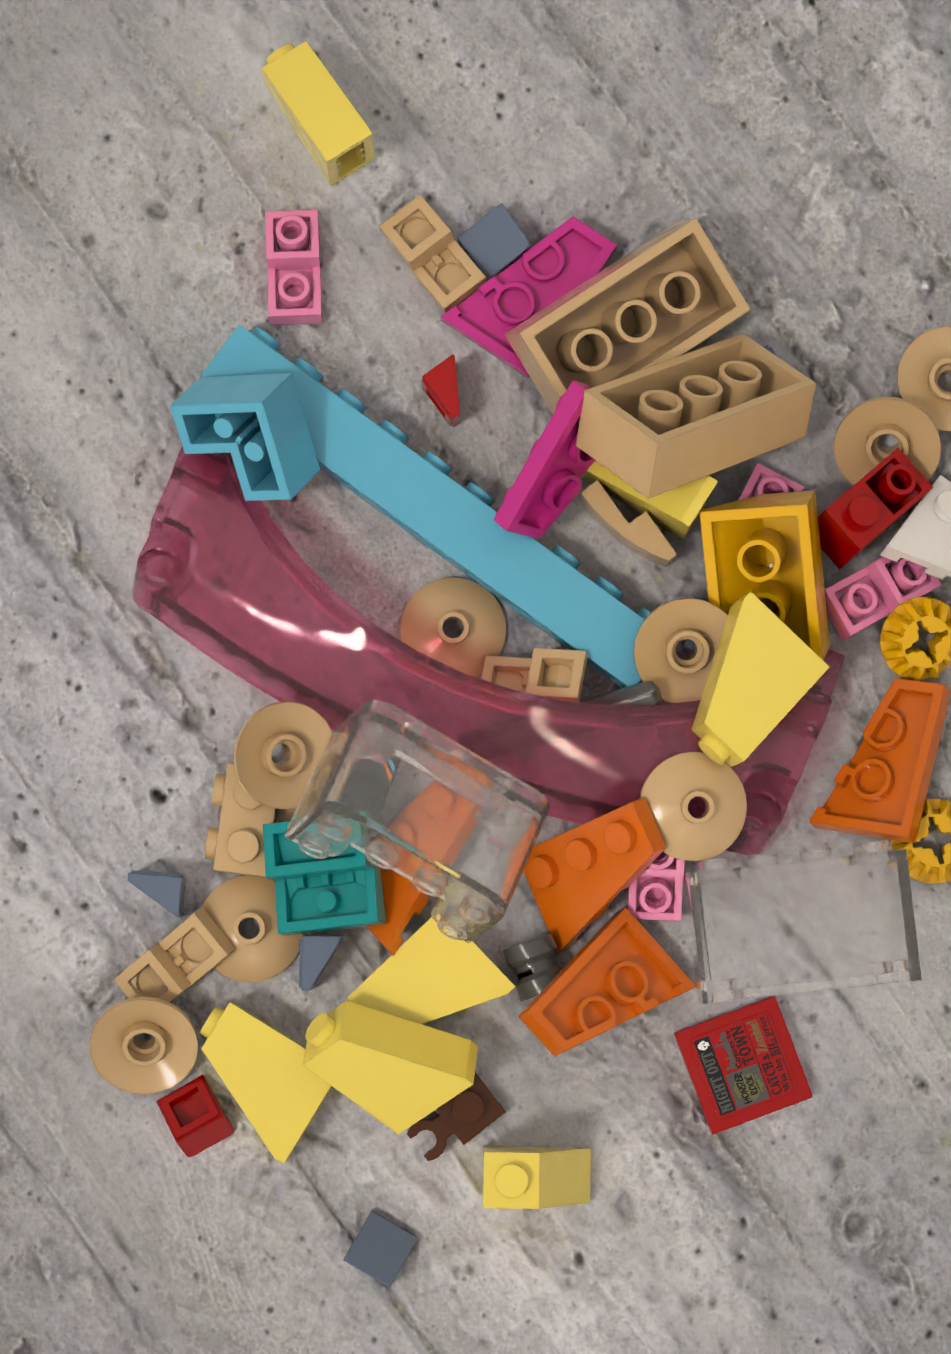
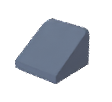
M502 203L458 237V241L471 260L486 276L487 281L493 276L499 275L531 248V244Z
M131 870V873H128L127 881L173 915L182 918L186 887L184 876Z
M302 936L299 944V988L301 990L313 989L343 941V937Z
M371 1210L343 1260L386 1286L391 1287L418 1237Z

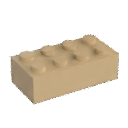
M694 218L678 221L504 335L552 414H554L560 397L567 391L572 380L595 387L681 356L751 309L698 220Z
M741 333L584 390L576 446L595 459L601 466L606 467L632 486L638 493L649 499L805 438L816 382Z

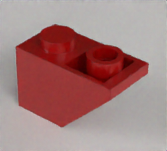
M897 448L818 516L821 549L840 570L934 487L902 451Z

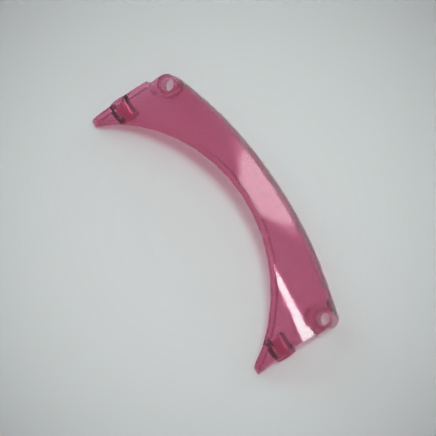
M183 447L181 448L171 477L152 517L149 537L138 557L132 588L133 600L138 607L150 613L204 654L262 692L280 702L290 701L304 704L314 709L324 718L333 731L425 773L513 805L579 824H585L626 804L639 800L640 792L647 776L663 760L685 752L704 753L698 745L701 739L691 730L701 700L666 705L608 706L561 701L512 690L465 674L418 652L373 624L339 597L301 559L274 524L262 501H245L231 453L185 454ZM150 577L163 578L167 582H157L150 579ZM829 649L823 660L829 666L827 671L744 762L731 767L739 777L745 790L747 801L746 817L755 819L762 826L753 825L745 818L739 836L725 851L756 855L763 852L771 842L784 817L790 797L801 778L813 744L817 740L832 703L831 695L844 662V655ZM694 797L690 800L688 811L691 816L697 818L705 812L706 805L701 797Z

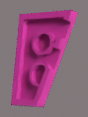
M572 216L522 254L520 259L496 277L493 276L481 285L474 294L458 306L455 305L448 310L440 319L443 323L528 379L530 377L504 334L601 272L615 252L617 245Z
M572 380L567 391L560 397L554 414L541 437L532 446L529 458L514 484L506 492L503 503L493 519L506 531L540 539L581 491L582 482L580 478L596 461L576 446L584 390L590 389L593 386Z

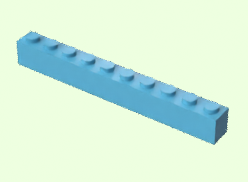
M240 324L237 326L201 374V377L292 373L321 470L476 583L486 588L491 594L568 650L586 651L588 655L587 664L620 688L640 683L641 678L634 661V642L641 624L651 613L650 611L642 607L638 613L632 611L620 602L624 594L617 587L600 576L594 582L577 571L581 564L579 560L560 546L555 545L550 551L532 537L506 531L493 520L497 514L491 508L495 500L484 490L471 482L463 488L448 477L452 469L440 458L429 451H426L421 457L405 445L409 437L396 426L386 420H383L378 426L362 413L366 406L344 389H340L337 394H334L319 383L324 376L308 362L298 357L293 364L279 354L277 351L281 344L264 330L255 327L252 332H249Z

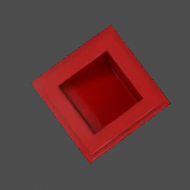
M453 354L424 374L421 381L423 391L448 425L455 427L460 423L455 356Z
M204 1075L199 1076L156 1101L176 1143L187 1157L199 1154L234 1133L227 1115Z

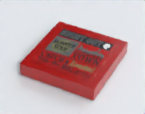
M775 996L673 1033L712 1135L813 1097Z

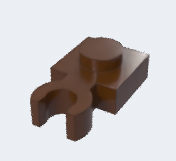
M475 1072L474 1084L436 1109L440 1115L435 1119H422L412 1125L407 1135L411 1139L422 1130H429L435 1134L436 1145L424 1155L427 1161L438 1158L444 1152L447 1138L453 1133L465 1145L506 1111Z

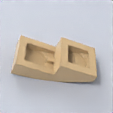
M421 195L379 225L380 231L444 313L455 305L458 306L474 294L481 285L487 282L486 276L459 246L451 230Z
M598 480L580 492L578 500L603 529L617 541L638 555L664 567L675 560L677 553L647 512H644L628 523Z
M534 648L532 658L486 656L477 697L480 712H538L578 704L580 702L587 664V652Z
M202 907L161 942L146 951L117 976L114 981L128 999L134 997H153L172 1003L235 951L236 948Z

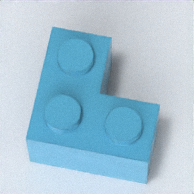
M292 373L200 377L170 405L184 453H231L245 501L291 500L320 471Z

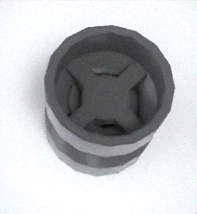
M553 933L503 950L507 965L516 971L518 977L516 990L520 1001L538 996L563 969V967L558 965L555 957L558 947Z

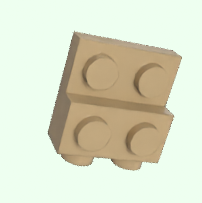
M227 763L226 775L216 774L214 779L212 805L221 806L219 828H208L205 859L214 860L213 870L216 872L266 878L263 824L325 817L334 795L336 779L331 778L323 792L308 804L294 809L280 810L264 806L251 798L241 786L234 764Z

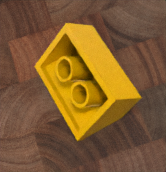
M815 490L761 494L700 510L709 602L722 609L728 615L730 607L739 598L751 591L808 647L824 660L830 648Z

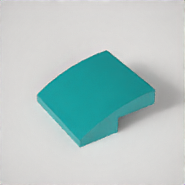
M357 812L263 824L266 878L275 880L278 934L287 936L386 924L379 861L367 813Z

